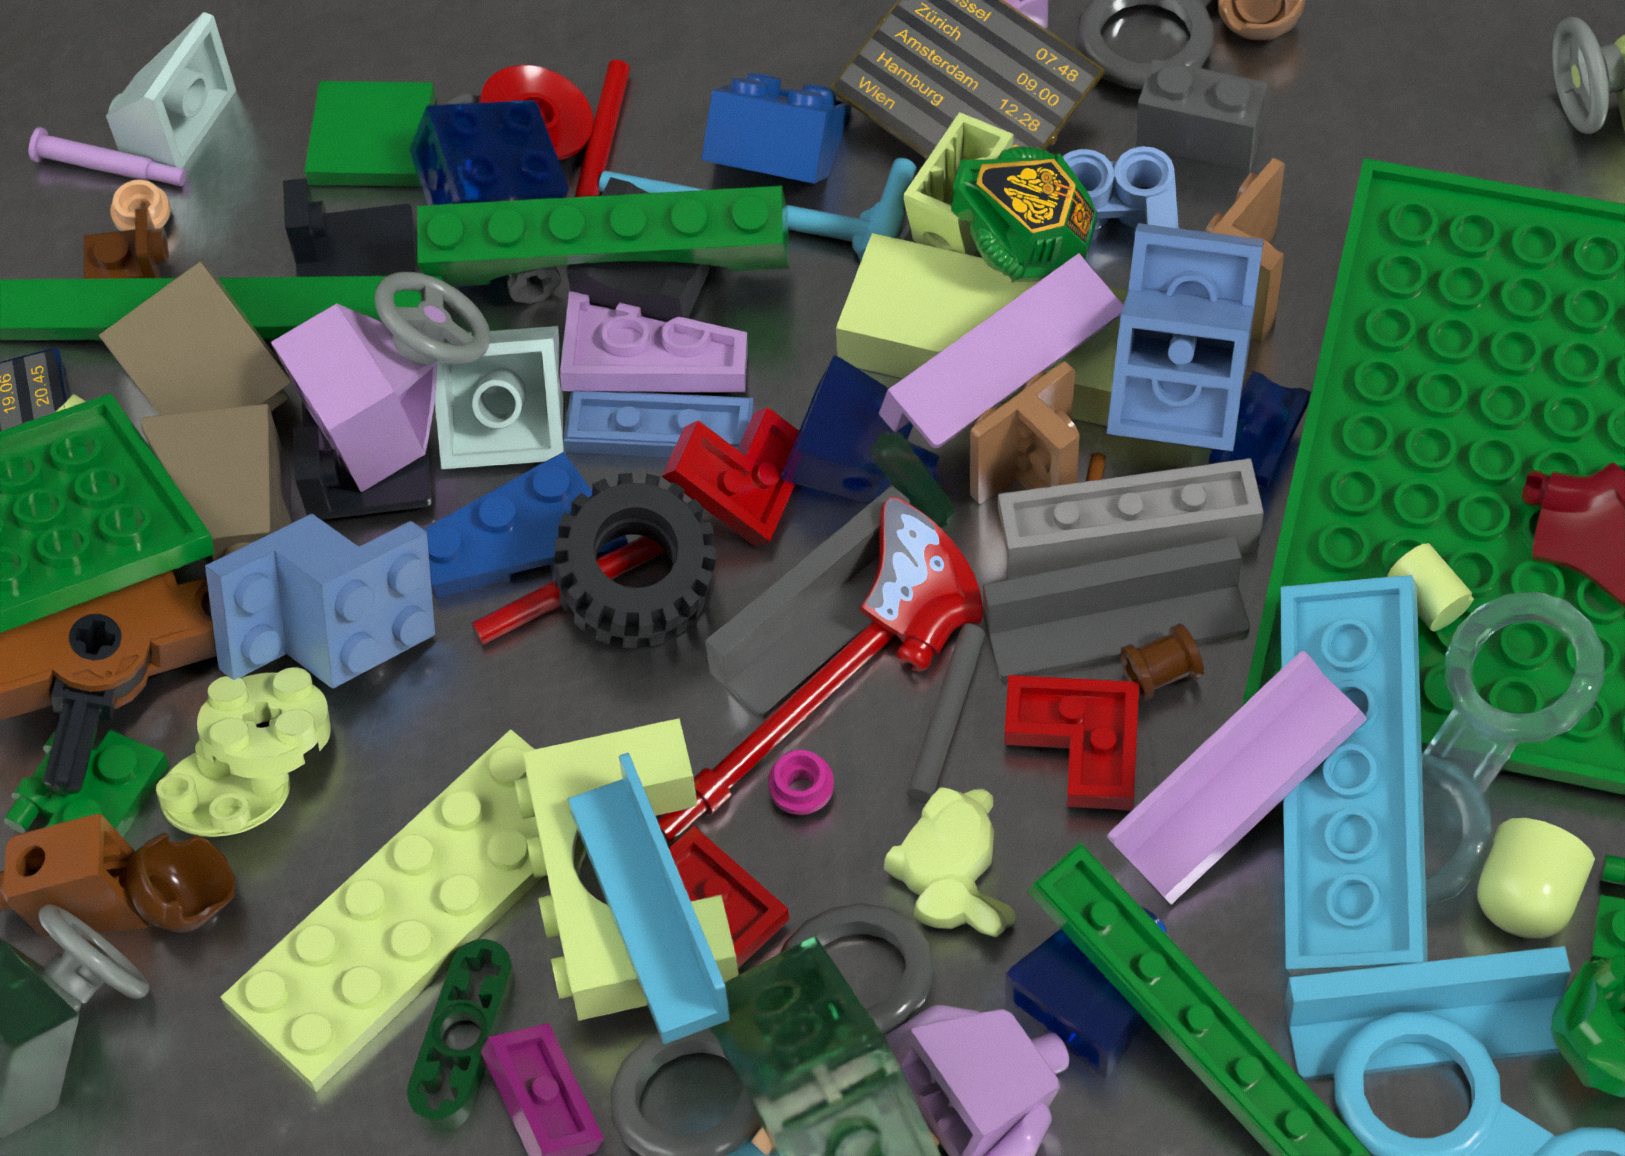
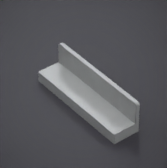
M1251 458L998 494V510L1007 551V580L1232 536L1236 537L1240 553L1253 552L1259 547L1264 515Z

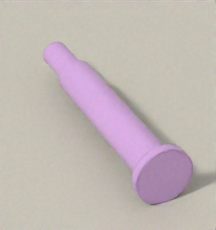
M36 128L29 143V158L33 162L39 163L43 158L138 180H155L177 186H183L186 180L185 169L155 163L151 158L49 136L45 128Z

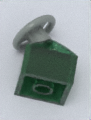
M48 904L43 906L39 911L38 918L43 928L66 951L63 954L56 953L45 967L0 937V1140L58 1108L82 1003L86 1004L104 982L133 999L144 998L149 992L147 979L129 959L83 921L56 905Z

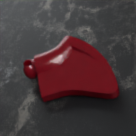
M1613 462L1589 476H1575L1555 471L1552 472L1551 476L1537 470L1529 472L1521 499L1527 505L1542 507L1536 528L1531 560L1566 567L1583 575L1625 608V472Z

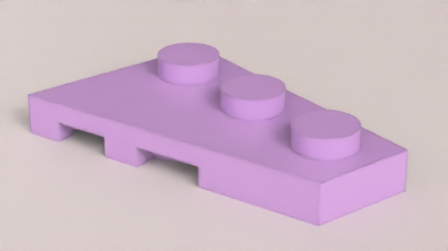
M569 291L560 367L561 391L745 392L748 354L747 332L684 317H676L669 322L642 317L640 307L619 303L615 310L591 305L589 295Z

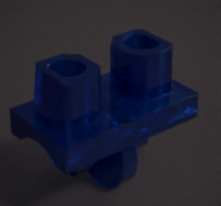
M1252 371L1241 392L1233 451L1213 449L1209 456L1208 464L1251 458L1258 491L1261 486L1267 488L1309 404L1311 391L1281 386L1272 382L1264 374Z

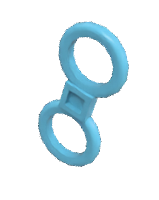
M1396 1012L1369 1022L1345 1044L1334 1071L1335 1104L1349 1131L1373 1156H1625V1132L1615 1128L1579 1127L1555 1136L1501 1102L1500 1076L1486 1047L1462 1025L1433 1013ZM1403 1042L1425 1043L1445 1051L1462 1067L1471 1085L1472 1107L1468 1117L1452 1132L1435 1138H1410L1389 1129L1373 1114L1364 1095L1363 1075L1368 1063L1383 1049Z

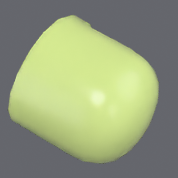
M1511 818L1501 823L1494 835V844L1479 880L1477 900L1485 916L1502 930L1523 938L1544 939L1561 932L1568 925L1595 858L1591 849L1578 837L1560 827L1530 818Z

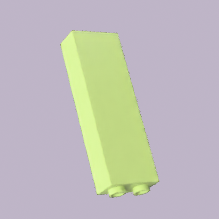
M872 233L836 326L838 364L903 379L1039 281L1011 283L1009 276H1004L1003 272H998L989 267L981 257ZM1108 286L1124 305L1128 290ZM1120 317L1044 371L1048 373L1064 361L1075 370L1073 419L1103 426L1108 425ZM1022 388L1003 402L1007 403L1021 392Z

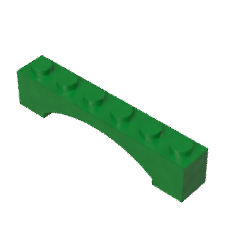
M782 186L417 206V264L423 274L442 276L444 282L451 286L490 285V280L523 271L571 264L614 261L696 263L727 267L729 272L790 269L788 210Z

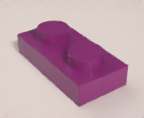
M545 1023L488 1037L481 1050L482 1056L528 1155L585 1156L596 1153L604 1137L550 1024Z

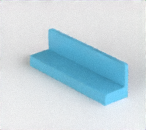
M628 752L619 755L621 780L568 798L570 812L662 1042L667 1044L730 1020L727 994L723 978Z
M1565 946L1289 977L1284 1010L1296 1073L1303 1081L1334 1078V1071L1345 1044L1369 1022L1396 1012L1433 1013L1460 1024L1486 1047L1492 1060L1560 1052L1554 1043L1550 1029L1553 1010L1564 992L1571 973ZM1403 1042L1383 1049L1368 1063L1364 1074L1458 1063L1445 1051L1428 1044Z

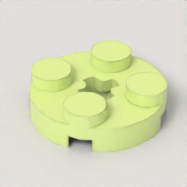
M297 667L287 668L278 673L253 674L235 680L229 676L221 677L213 681L208 687L209 699L203 704L197 717L198 734L206 759L215 765V757L218 761L229 764L230 774L244 778L271 777L299 768L305 764L304 753L311 750L317 742L319 751H321L328 742L331 732L328 706L324 694L312 684L310 673ZM269 722L270 726L257 728L256 724Z

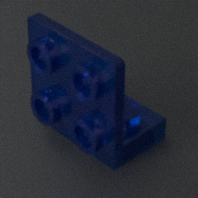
M523 100L426 106L411 144L410 153L428 205L567 197L569 187L536 101Z

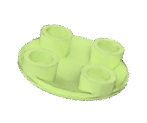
M199 740L195 746V753L175 765L156 786L161 812L169 823L193 835L219 837L250 830L271 818L287 799L290 790L289 772L262 778H244L230 774L229 764L220 762L214 757L215 765H213L206 759Z

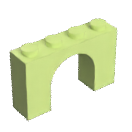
M680 718L522 752L527 777L514 780L522 819L535 817L539 836L526 838L534 878L548 875L551 895L538 898L547 938L560 935L564 956L551 959L559 999L573 996L578 1021L643 1007L648 1004L608 905L592 896L579 880L580 868L587 852L570 812L568 798L621 780L619 755L629 752L655 816L698 807L693 773ZM722 895L691 901L725 987L740 985L736 954Z

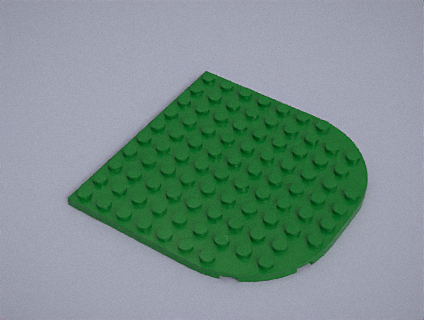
M1363 158L1242 706L1282 669L1281 587L1387 577L1391 568L1406 553L1419 545L1429 543L1473 593L1471 596L1474 600L1461 616L1437 631H1431L1418 616L1422 753L1625 795V608L1583 575L1566 567L1531 560L1536 528L1542 507L1527 505L1521 499L1527 475L1534 470L1541 471L1550 476L1553 471L1575 476H1589L1613 462L1625 472V204Z

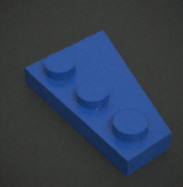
M564 452L423 529L427 532L431 589L435 598L510 581L515 572L550 564L551 571L554 570L555 538H558V525L563 514L570 515L572 501L581 492L587 497L592 495L591 488ZM625 535L614 538L606 543L599 552L606 551L608 554L627 544L628 539Z

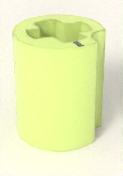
M1429 543L1419 545L1406 553L1396 562L1387 577L1413 576L1417 584V613L1431 631L1440 630L1455 621L1474 600L1471 596L1473 593Z

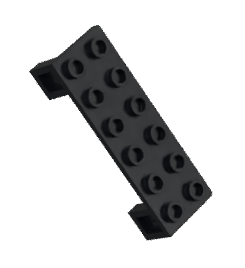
M307 178L283 181L285 230L296 264V277L388 276L397 272L417 273L414 219L410 204L326 213L323 200L313 201ZM302 401L303 427L293 428L295 482L307 516L314 514L322 520L431 505L432 492L428 443L425 455L365 491L360 492L338 458L336 449L331 447Z

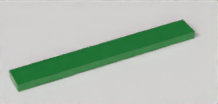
M387 276L218 278L262 339H277L335 304L382 322L376 310L374 297L378 284ZM432 276L444 282L442 276ZM176 278L0 279V340H102L99 337L102 332ZM406 290L399 291L394 295L396 307H417L421 302V292Z

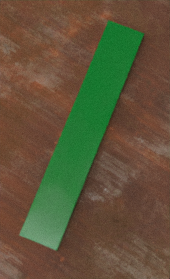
M1081 842L1027 890L1029 895L1271 1156H1369L1371 1154Z

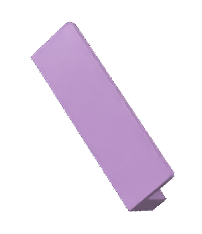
M1078 253L889 388L879 415L894 433L911 422L931 447L939 448L973 424L983 412L999 405L1024 387L1033 376L1046 371L1119 318L1124 305Z
M1303 650L1107 835V838L1172 905L1357 730L1367 718L1321 672L1312 657Z

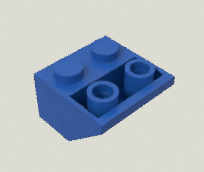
M747 73L746 79L732 78V84L712 90L701 160L815 184L829 176L851 115L852 103L836 99L837 91L830 87L803 84L802 90L780 88L782 79L758 73Z

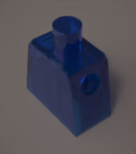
M833 355L816 386L780 478L791 483L870 504L887 489L893 476L925 489L935 471L940 455L908 441L913 428L911 422L894 433L879 415L889 388L844 359Z
M1142 907L1167 934L1166 927L1154 913ZM1062 929L1058 930L1014 964L1005 976V1002L1045 1033L1053 1032L1063 1040L1068 1051L1106 1080L1114 1072L1145 1020Z

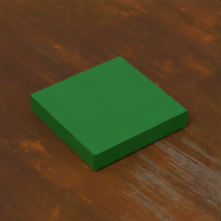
M319 81L304 170L308 184L423 187L436 98L433 82Z

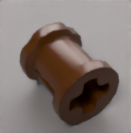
M1180 623L1170 627L1169 635L1138 648L1129 644L1120 649V660L1128 681L1139 682L1138 698L1143 702L1152 699L1156 689L1185 677L1195 681L1204 675V666L1198 647L1188 629Z

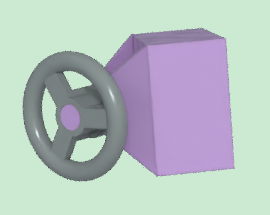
M397 272L385 277L378 284L374 297L376 310L382 322L335 304L271 342L305 407L331 447L336 449L338 458L360 492L365 491L425 455L435 402L438 361L449 364L471 363L480 359L489 348L490 330L480 310L456 288L429 275L416 272ZM406 290L421 292V302L417 307H396L394 303L395 293ZM443 303L461 316L469 327L471 335L452 321L450 314L443 308Z

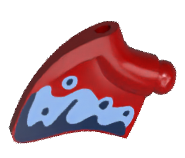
M898 497L887 499L882 504L880 510V554L876 577L858 610L883 628L897 635L903 642L897 651L899 662L902 665L909 662L913 664L911 670L920 672L929 668L932 656H938L954 629L964 624L974 625L982 622V598L977 580L969 563L950 537L935 522L909 503Z

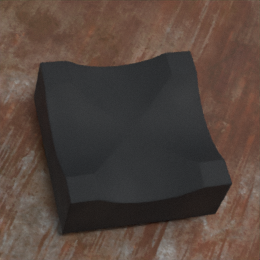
M610 177L602 196L649 192L640 189L629 181ZM666 261L595 262L568 265L567 275L570 291L589 295L590 303L616 309L619 303L640 307L642 317L669 322L676 317H689L712 265Z

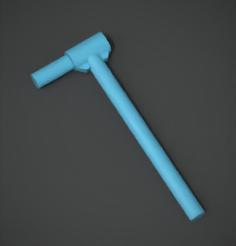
M904 158L894 160L880 202L862 212L860 219L786 205L788 210V229L852 241L853 249L861 261L872 233L898 239L905 218L903 210L904 193L912 182L916 170L915 164ZM603 171L599 181L600 194H603L610 177L629 181L649 193L705 190L610 171Z

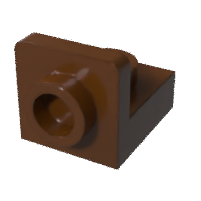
M148 208L135 209V229L84 235V279L160 278V264L169 263V248L164 228L155 229Z

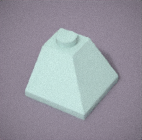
M203 12L134 76L123 93L118 94L113 99L106 118L118 151L151 158L155 163L181 169L184 167L236 92L214 15Z

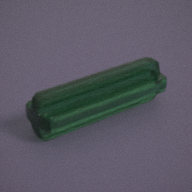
M888 431L877 435V442L870 447V456L888 480L910 500V505L930 518L941 529L947 526V519L955 513V505L903 435L899 432L890 434Z

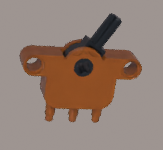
M170 570L126 586L121 590L113 591L64 609L59 613L45 616L0 633V721L53 705L54 712L60 713L43 779L45 788L66 796L78 794L82 790L99 720L112 722L114 710L133 701L146 686L148 676L217 656L212 618L206 615L211 611L207 577L177 585L174 574ZM95 647H100L98 654H92Z

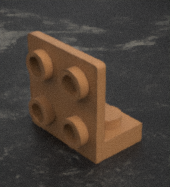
M1272 158L1259 175L1255 172L1251 173L1242 183L1234 205L1226 214L1217 213L1205 229V232L1264 239L1251 338L1259 343H1262L1275 327L1284 254L1274 249L1270 244L1277 230L1285 163L1276 158Z

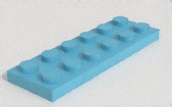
M1412 575L1281 587L1282 668L1299 652L1304 650L1312 657L1321 672L1367 718L1357 730L1283 799L1286 970L1291 977L1428 962L1417 584Z

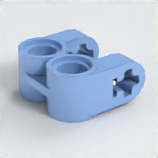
M1141 146L1123 153L1117 161H1109L1105 155L1088 149L1074 150L1063 156L1084 188L1090 190L1088 194L1095 210L1098 212L1094 230L1105 225L1109 218H1119L1123 224L1135 229L1138 223L1179 229L1175 170L1172 160L1164 152L1154 147ZM1138 187H1149L1150 189H1138ZM1087 253V256H1086V259H1085V261H1086L1087 263H1088V253Z

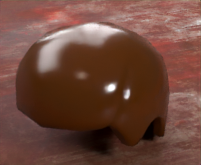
M162 833L144 843L128 860L126 890L140 916L150 924L176 933L191 932L205 925L234 898L236 878L226 857L208 839L195 835L181 842H171L168 840V833Z

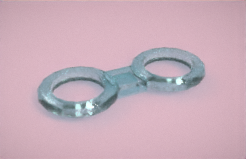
M1540 592L1505 594L1478 606L1457 627L1445 654V687L1454 705V709L1422 754V780L1424 784L1444 790L1457 802L1463 815V837L1455 855L1439 871L1425 876L1426 908L1456 896L1479 874L1491 846V811L1483 794L1518 745L1517 743L1542 742L1570 730L1592 709L1604 681V648L1592 622L1567 601ZM1531 621L1555 627L1573 645L1576 652V672L1569 689L1553 705L1535 713L1511 714L1493 708L1478 695L1473 685V662L1480 646L1496 630L1514 622Z

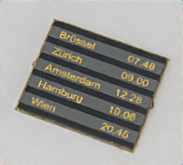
M898 0L887 15L882 16L878 20L876 29L831 84L830 91H833L836 96L926 159L931 155L959 112L1012 133L1013 148L1017 146H1032L1033 148L1046 150L1049 145L1056 143L1058 133L1103 77L1105 69L1004 0Z

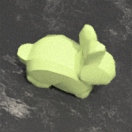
M940 787L924 806L921 819L912 828L900 846H893L885 857L884 870L897 880L903 881L913 893L920 895L915 903L913 915L919 922L939 929H952L968 923L980 933L997 937L1005 931L1006 927H1012L1016 922L1015 911L1008 904L982 894L977 889L975 883L992 862L994 829L988 813L993 807V796L988 791L977 789L963 794Z

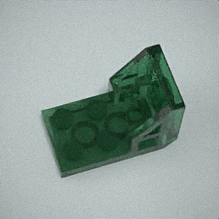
M816 936L799 943L724 983L730 1020L708 1029L743 1086L777 1156H941L905 1075L883 1033Z

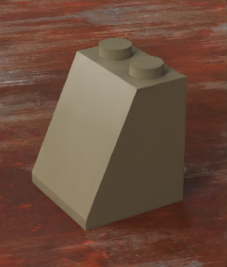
M204 259L99 335L159 415L268 404L270 411H273L289 398L283 390L291 382L287 371Z
M268 404L142 417V430L148 446L212 535L214 554L204 558L207 564L292 523L291 472Z

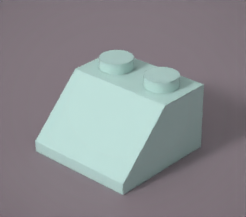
M558 326L490 331L489 348L480 359L466 364H449L438 361L435 412L441 469L546 462L562 452L565 453L564 391H561L560 381L561 354Z

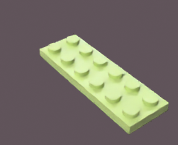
M511 729L220 997L225 1008L315 1092L326 1084L450 966L453 956L460 947L480 938L544 877L534 878L526 838L539 836L536 818L522 819L514 782L516 779L527 777L522 752L535 749Z

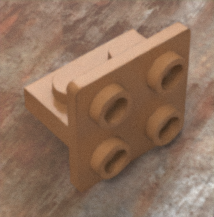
M1062 362L1048 373L1040 372L1024 385L1018 395L1000 408L997 406L989 408L975 421L970 430V495L979 504L985 502L1015 479L1028 490L1077 483L1080 437L1073 423L1075 370L1067 362Z

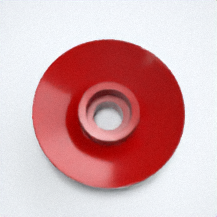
M515 65L503 68L486 81L479 98L480 115L490 134L504 147L526 158L540 161H557L569 158L582 150L591 136L594 121L588 100L577 86L552 70L533 65Z

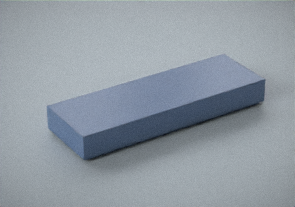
M571 391L564 434L566 453L670 458L684 426L697 420L738 449L753 413H755L754 398Z

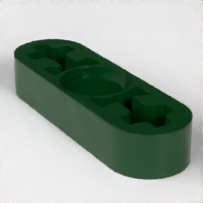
M488 939L470 941L460 947L453 956L407 1086V1099L416 1121L429 1131L440 1133L452 1131L468 1119L473 1109L487 1068L481 1050L488 1037L498 1035L515 985V973L510 956L506 949L495 941ZM484 963H492L497 977L486 976L478 993L481 1007L479 1004L471 1001L475 992V986L469 971L480 972ZM470 1020L479 1025L481 1028L480 1036L471 1047L456 1050L449 1048L443 1043V1035L446 1029L454 1022ZM443 1063L447 1067L452 1068L449 1077V1087L455 1100H443L439 1109H432L426 1093L437 1094L440 1091L445 1078V1072L441 1064Z

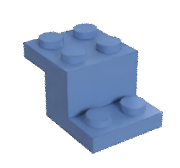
M1138 223L1135 231L1129 289L1120 317L1106 434L1233 451L1242 385L1248 360L1264 239Z
M310 514L205 565L218 667L220 671L233 680L241 678L287 654L333 689L435 635L427 532L412 521L358 547L314 514Z

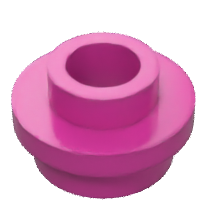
M807 750L788 752L773 765L769 772V794L773 802L785 812L796 815L816 812L825 806L832 796L834 790L832 770L824 759ZM798 780H806L813 785L811 788L803 791L790 789V786Z

